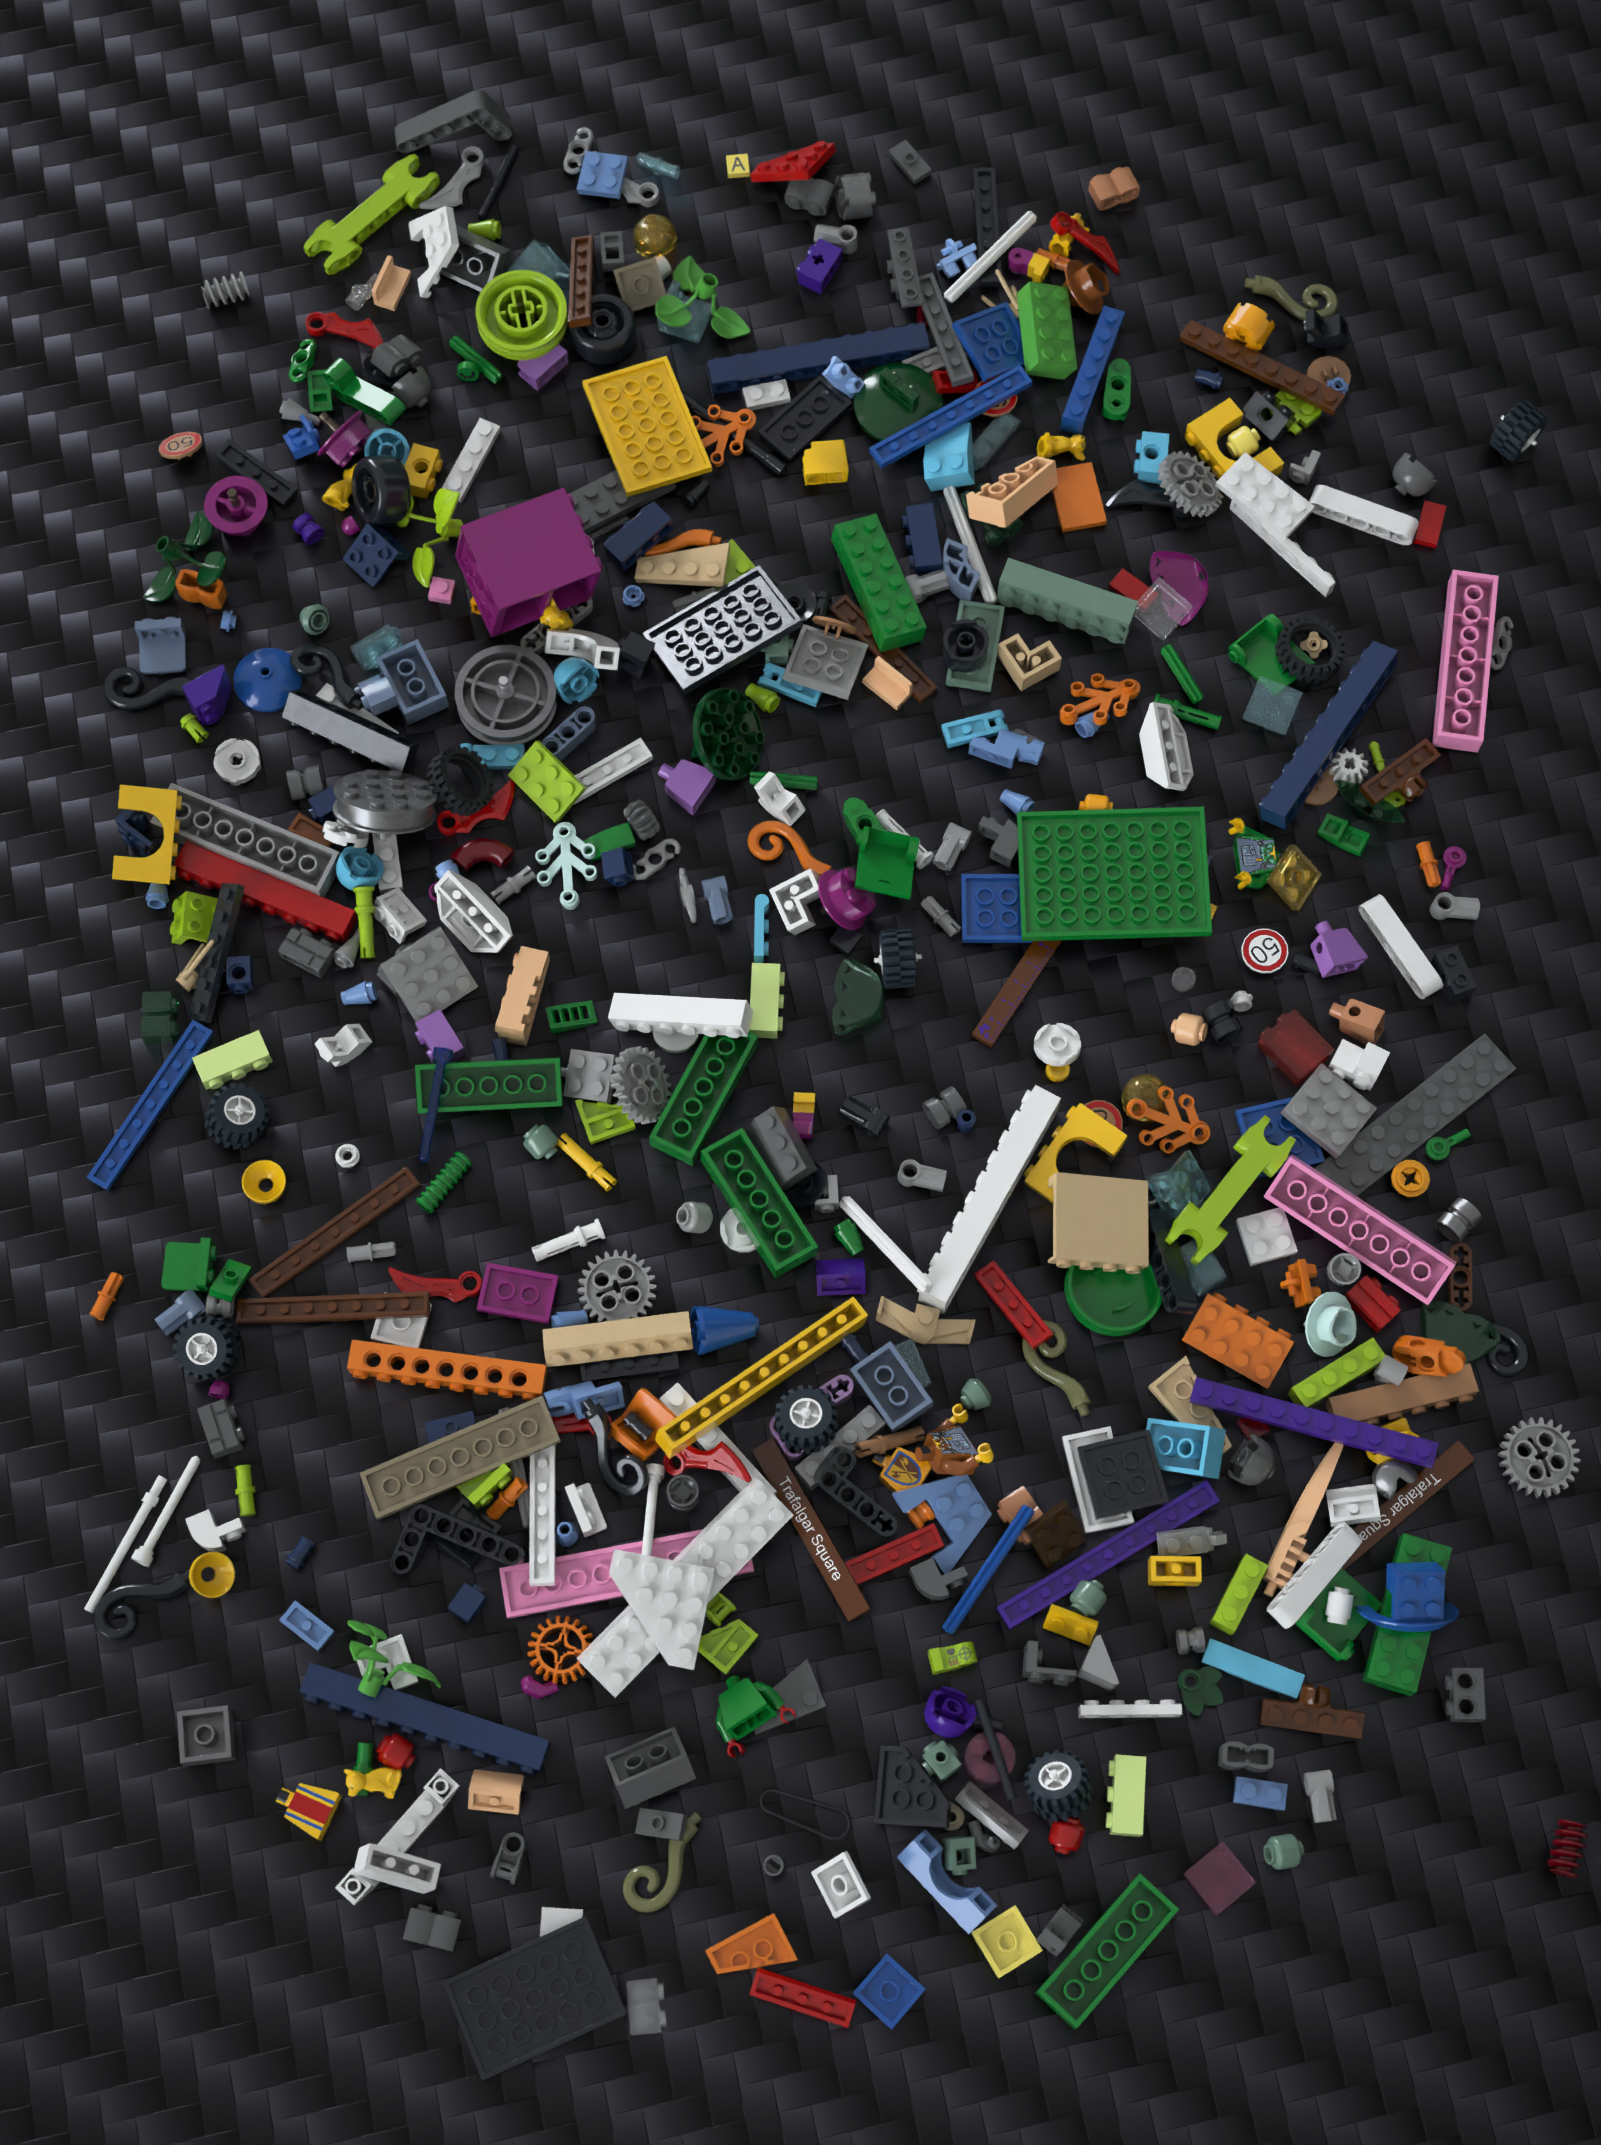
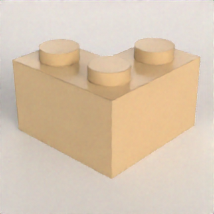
M1018 633L998 644L997 657L1021 691L1060 670L1062 658L1050 640L1031 651Z

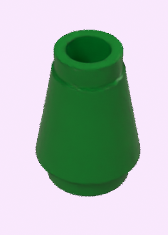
M850 1218L833 1227L834 1235L852 1256L864 1250L855 1222L852 1223Z

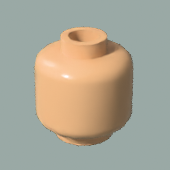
M1182 1013L1177 1020H1173L1171 1025V1033H1174L1175 1040L1178 1043L1196 1046L1200 1041L1203 1042L1207 1035L1208 1025L1204 1023V1019L1199 1015Z

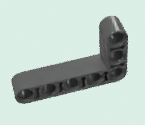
M475 90L398 124L394 128L397 150L401 153L415 151L476 123L494 139L500 141L507 140L512 136L510 116L486 92Z

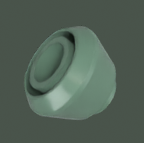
M322 605L307 606L300 613V623L304 630L311 635L321 634L329 624V612Z
M968 1379L961 1390L962 1396L960 1400L967 1409L972 1408L973 1410L989 1407L992 1398L988 1390L978 1379Z

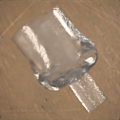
M374 273L366 284L352 286L351 293L345 299V302L352 309L360 310L372 296V288L378 274Z

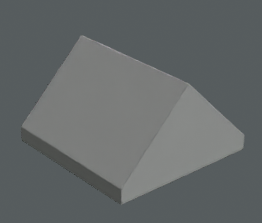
M1098 1635L1092 1641L1077 1676L1111 1691L1116 1688L1119 1681L1102 1637Z

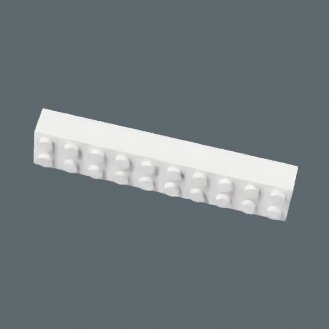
M1037 1085L1034 1086L1032 1091L1027 1090L1021 1101V1111L1016 1110L1010 1120V1131L1005 1130L999 1140L998 1152L993 1150L987 1161V1171L982 1170L976 1180L977 1184L974 1189L976 1191L969 1192L964 1202V1212L959 1211L956 1215L951 1229L952 1233L947 1232L942 1240L941 1253L936 1252L929 1264L931 1265L928 1270L929 1274L924 1273L932 1282L933 1287L928 1293H921L917 1289V1292H919L918 1301L929 1307L940 1309L942 1314L945 1313L1058 1111L1060 1097Z
M753 1478L682 1550L674 1561L714 1568L708 1598L709 1602L785 1525L793 1514L759 1479ZM628 1605L576 1659L616 1697L660 1651Z

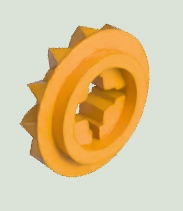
M1404 1160L1398 1163L1392 1171V1187L1397 1190L1398 1194H1402L1407 1198L1418 1197L1428 1188L1430 1176L1425 1166L1420 1162ZM1415 1172L1416 1174L1413 1179L1415 1184L1411 1182L1405 1186L1406 1177L1404 1175L1410 1176Z

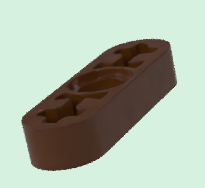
M1456 1243L1448 1252V1257L1456 1261L1455 1266H1457L1448 1275V1305L1452 1311L1461 1314L1465 1313L1472 1305V1250L1465 1243ZM1458 1249L1461 1250L1462 1254H1466L1461 1260V1266H1457L1459 1257L1454 1255ZM1454 1273H1464L1467 1278L1466 1283L1458 1284L1455 1282ZM1459 1290H1463L1461 1298L1463 1301H1466L1462 1307H1459V1303L1454 1301L1459 1297Z

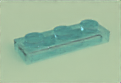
M1011 414L996 417L972 445L974 469L981 472L1018 429L1020 420Z

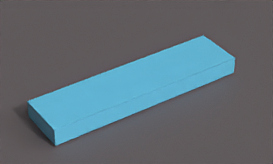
M1211 1638L1208 1641L1201 1661L1202 1664L1295 1700L1298 1698L1305 1677L1304 1674Z

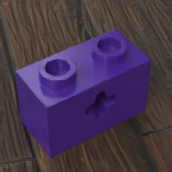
M819 238L815 245L812 244L810 246L806 260L801 261L796 271L798 273V283L821 294L842 262L843 249Z

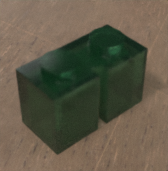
M171 991L142 992V1014H145V1016L141 1017V1038L145 1044H174V1036L178 1035L177 1021H174V1014L178 1013L179 1006L178 999L174 998Z

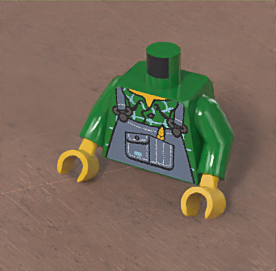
M1235 818L1229 821L1234 827L1229 829L1228 832L1231 835L1236 833L1239 835L1235 837L1233 843L1237 872L1235 879L1238 880L1237 886L1239 889L1244 887L1260 889L1275 877L1277 865L1289 864L1288 850L1275 851L1272 838H1267V836L1245 826L1242 819Z

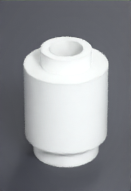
M1335 1587L1334 1591H1329L1325 1615H1328L1327 1622L1347 1625V1620L1351 1618L1354 1595L1349 1594L1350 1589Z

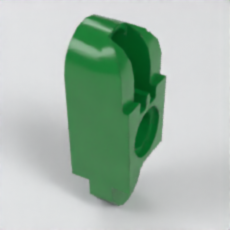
M1115 359L1108 365L1102 404V416L1106 419L1125 420L1128 416L1131 392V366L1124 359Z
M852 797L845 801L842 814L855 842L858 830H861L859 827L862 825L884 830L871 808L869 809L863 800Z

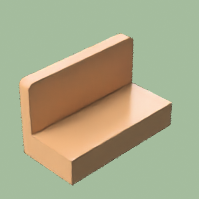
M387 256L372 288L374 305L395 311L409 282L411 271L395 266L392 256Z
M879 656L875 659L874 668L862 679L864 685L895 710H898L912 695V682Z
M474 1770L469 1787L468 1809L519 1815L524 1775Z

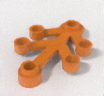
M718 405L709 406L707 410L709 418L712 420L720 418L731 421L726 426L701 421L700 417L692 416L693 421L699 422L696 426L697 431L701 430L712 433L701 439L704 448L718 441L715 452L710 456L713 466L720 467L724 464V453L729 435L736 430V438L730 443V451L735 456L743 453V442L746 432L751 430L756 424V416L750 409H741L734 413L721 410ZM718 410V413L716 415H712L711 411ZM747 416L749 418L745 422L741 421L742 417ZM739 445V450H733L734 446ZM715 457H721L719 462L713 461Z
M1100 673L1091 676V686L1096 689L1102 687L1112 689V691L1106 692L1084 688L1082 682H1074L1071 684V694L1073 696H1083L1092 699L1075 706L1072 704L1064 705L1060 709V721L1065 725H1073L1078 721V714L1100 705L1099 710L1093 713V721L1097 725H1104L1107 722V714L1112 701L1119 697L1120 701L1113 705V713L1118 717H1123L1127 714L1129 700L1135 699L1138 696L1140 684L1133 679H1125L1121 682L1106 680Z
M1161 1086L1158 1089L1157 1095L1164 1101L1169 1115L1147 1107V1104L1139 1098L1131 1099L1127 1104L1126 1109L1130 1116L1136 1119L1145 1116L1165 1124L1152 1131L1143 1130L1139 1134V1141L1144 1145H1152L1155 1140L1176 1130L1185 1132L1173 1140L1169 1138L1161 1140L1160 1149L1170 1154L1189 1142L1203 1144L1210 1137V1127L1208 1124L1199 1121L1194 1107V1098L1188 1094H1183L1178 1099L1179 1106L1186 1110L1189 1123L1181 1120L1173 1099L1174 1092L1168 1086ZM1165 1090L1169 1091L1167 1097L1162 1095ZM1189 1098V1104L1184 1106V1099ZM1134 1104L1139 1105L1136 1111L1132 1110ZM1200 1128V1134L1195 1136V1130ZM1150 1134V1139L1145 1142L1144 1136ZM1170 1142V1148L1165 1150V1144Z

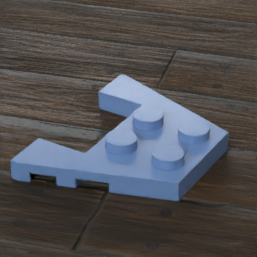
M952 1475L892 1493L893 1498L903 1513L909 1512L924 1500L933 1511L936 1519L951 1543L931 1556L942 1575L952 1570L992 1515L968 1475Z

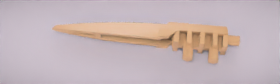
M1336 1442L1333 1444L1299 1498L1268 1563L1269 1566L1263 1575V1579L1268 1582L1263 1592L1264 1594L1273 1597L1277 1587L1283 1589L1294 1576L1292 1572L1297 1561L1305 1563L1310 1557V1554L1302 1551L1307 1541L1304 1538L1332 1477L1344 1446L1343 1444Z

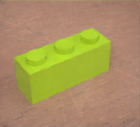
M1245 1554L1209 1624L1232 1636L1269 1565Z

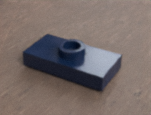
M473 1411L424 1422L429 1443L476 1424Z

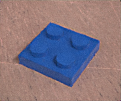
M886 1954L853 1992V1995L892 2030L925 1991V1988L893 1958Z

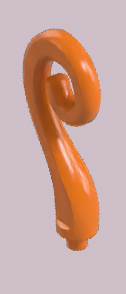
M693 529L669 541L656 544L643 556L649 557L676 552L689 546L706 547L721 544L722 538L714 536V531Z
M763 821L755 825L748 835V847L751 853L760 860L772 861L781 855L784 844L776 835L769 837V841L773 845L771 850H764L759 845V840L763 835L776 833L785 837L791 843L805 871L812 869L820 877L825 871L832 870V866L815 859L802 837L792 827L783 822Z

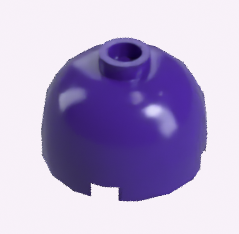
M946 1686L941 1687L938 1691L935 1689L928 1698L924 1708L925 1721L935 1734L949 1739L957 1738L966 1733L974 1723L977 1716L973 1703L970 1706L966 1701L967 1696L959 1690Z

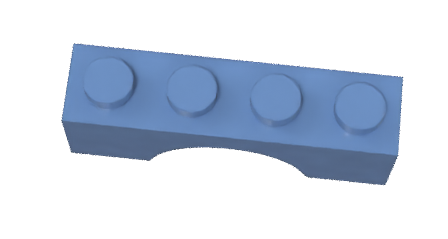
M925 1829L897 1858L957 1923L970 1934L997 1905L980 1886L965 1888L949 1878L942 1865L943 1847Z

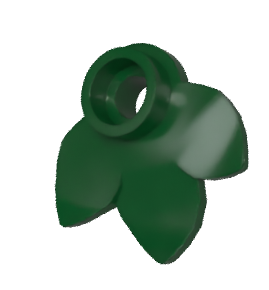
M1203 1667L1198 1671L1186 1669L1180 1673L1178 1686L1184 1692L1183 1704L1193 1715L1200 1716L1204 1705L1216 1706L1223 1703L1222 1693L1216 1686L1222 1673L1217 1669ZM1186 1678H1192L1195 1682L1194 1686H1188Z

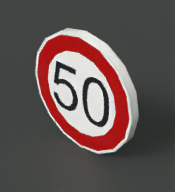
M1257 929L1250 932L1244 939L1241 947L1242 958L1253 971L1272 973L1279 970L1285 964L1288 956V945L1284 937L1278 932L1271 929Z

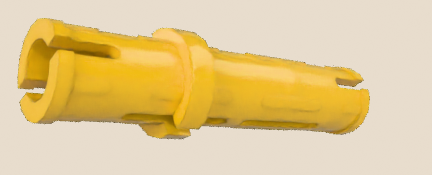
M567 1133L560 1136L567 1144L558 1138L557 1146L587 1172L586 1175L590 1179L594 1178L607 1192L612 1187L606 1180L614 1186L616 1185L617 1179L603 1168V1164L599 1161L596 1162Z

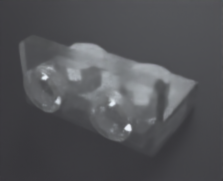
M658 1978L627 1981L630 2035L662 2033V2027L666 2026L665 2010L660 2011V2000L664 1999L663 1983L658 1984Z

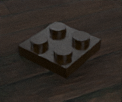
M1064 1500L1024 1528L1039 1558L1047 1569L1087 1541L1071 1508Z

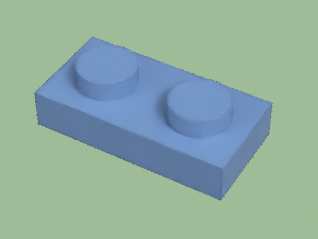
M297 1601L293 1602L279 1620L318 1652L321 1651L335 1633L334 1630Z
M1237 1776L1233 1803L1284 1811L1288 1784Z

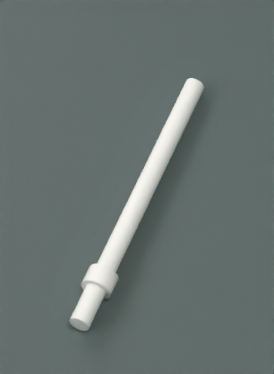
M158 1475L150 1492H146L141 1508L86 1604L85 1610L91 1613L95 1611L98 1602L104 1595L151 1508L157 1505L160 1499L158 1496L167 1482V1479Z

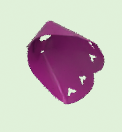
M1171 551L1153 552L1150 560V575L1154 586L1161 592L1162 607L1170 619L1184 626L1193 619L1209 594L1208 574L1203 565L1190 555ZM1157 557L1159 558V560L1162 561L1161 563L1158 564V566H1156V564H1157V562H1158V561H1157ZM1200 571L1204 575V580H1201L1199 578ZM1158 575L1164 576L1163 583L1160 582ZM1168 600H1170V601H1172V602L1175 603V604L1172 606V608L1170 607L1171 604L1168 602ZM1176 615H1183V620Z

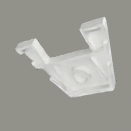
M448 206L439 208L408 223L411 240L419 242L424 238L426 244L425 254L428 258L429 268L418 279L420 297L429 298L431 295L430 287L432 284L438 283L440 270L442 267L446 268L459 247L453 208Z

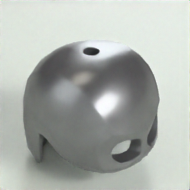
M1391 1458L1375 1467L1372 1481L1378 1493L1386 1500H1391L1395 1495L1397 1479L1399 1477L1408 1483H1413L1417 1479L1418 1474L1407 1462Z

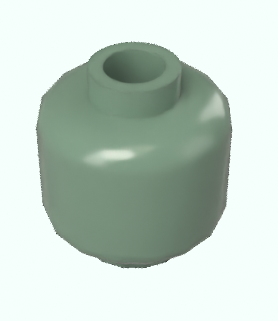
M536 1124L523 1136L525 1138L523 1142L524 1147L535 1159L545 1157L548 1160L558 1150L555 1147L558 1144V1137L547 1125L539 1126Z
M1094 1579L1091 1582L1087 1580L1080 1581L1069 1597L1072 1604L1070 1606L1071 1609L1085 1617L1097 1615L1107 1600L1106 1594L1103 1591L1104 1586Z
M1282 1834L1270 1837L1267 1844L1264 1845L1263 1852L1265 1860L1274 1869L1282 1870L1299 1865L1301 1856L1304 1855V1848L1294 1835Z

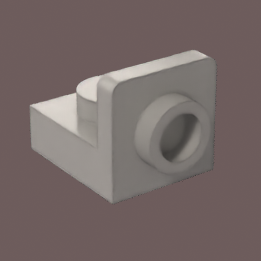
M1312 450L1309 457L1305 456L1301 466L1291 463L1287 477L1298 484L1303 483L1308 486L1319 463L1321 453Z
M827 1175L828 1183H826L823 1193L824 1198L829 1197V1199H818L815 1202V1210H820L821 1213L834 1212V1209H839L837 1175Z

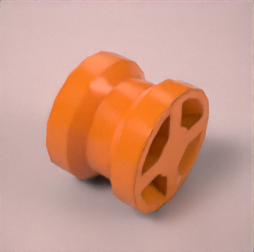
M925 1501L906 1513L918 1529L923 1528L926 1521H932L935 1518L933 1511Z

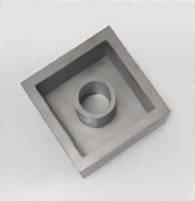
M226 1705L177 1712L180 1763L182 1765L193 1766L236 1760L233 1709Z

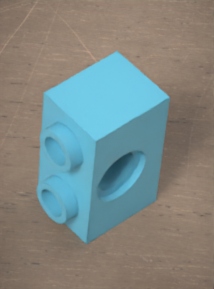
M1142 431L1141 440L1136 441L1135 453H1139V460L1135 459L1134 473H1138L1137 479L1140 482L1163 483L1158 480L1160 474L1157 470L1160 468L1159 464L1168 455L1169 434ZM1147 456H1153L1155 459H1149Z

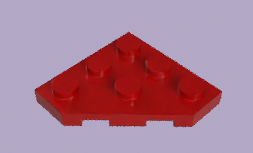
M819 141L800 150L789 152L784 156L762 162L751 172L752 182L809 180L836 152L835 143Z

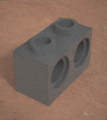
M1483 1668L1450 1669L1448 1674L1445 1675V1689L1449 1690V1700H1446V1714L1450 1715V1722H1482L1486 1720ZM1459 1676H1464L1468 1679L1469 1687L1467 1689L1459 1685ZM1461 1701L1469 1704V1714L1461 1712L1459 1708Z

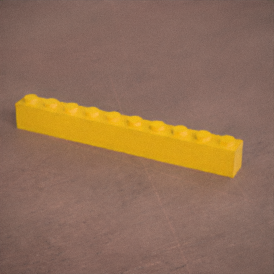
M854 1297L850 1298L658 1429L655 1437L656 1442L669 1459L841 1342L846 1335L854 1333L864 1326L868 1314Z

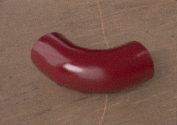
M479 838L467 841L450 855V858L465 872L481 861L491 862L500 869H503L513 859L515 851L496 839Z

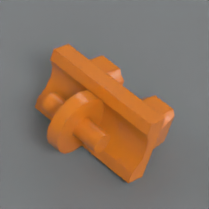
M1299 1259L1296 1263L1288 1265V1272H1285L1286 1280L1282 1281L1280 1286L1281 1289H1288L1289 1296H1293L1295 1308H1302L1321 1296L1320 1288L1318 1286L1311 1287L1309 1280L1317 1276L1315 1264H1308L1306 1259Z

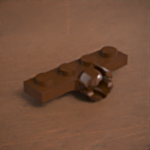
M1425 738L1362 784L1358 790L1372 806H1375L1392 792L1400 793L1408 802L1415 800L1414 797H1419L1428 787V783L1421 777L1420 772L1435 762L1441 755Z
M1303 1684L1300 1689V1697L1296 1702L1263 1698L1260 1725L1362 1739L1365 1713L1333 1708L1330 1706L1331 1692L1327 1687L1317 1685L1315 1696L1313 1684Z

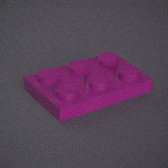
M487 1263L477 1311L549 1324L559 1276Z

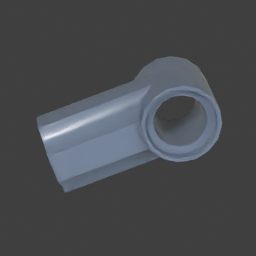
M724 875L702 880L701 885L704 898L708 901L713 923L720 925L732 920L733 915L728 900L729 893Z
M190 1289L175 1300L174 1305L154 1320L164 1333L169 1336L186 1322L202 1315L206 1311V1306L194 1290Z

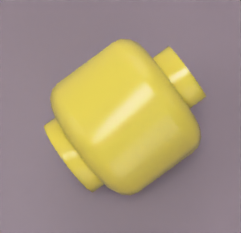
M1241 426L1228 435L1226 447L1233 458H1240L1245 452L1248 455H1252L1259 449L1258 441L1260 436L1254 428L1250 430L1247 426Z

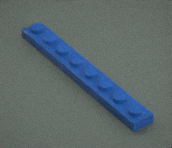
M1019 365L869 448V452L882 469L1031 387L1032 380L1022 366Z
M192 1020L88 1174V1180L109 1192L194 1065L192 1058L200 1055L213 1037L214 1032Z

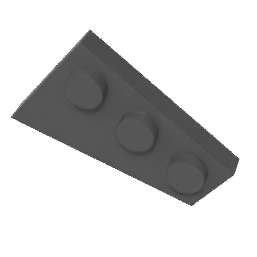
M808 1659L773 1687L785 1701V1707L791 1708L796 1712L797 1717L791 1711H787L784 1714V1718L788 1722L826 1707ZM775 1710L778 1715L754 1730L755 1735L785 1724L780 1718V1711Z

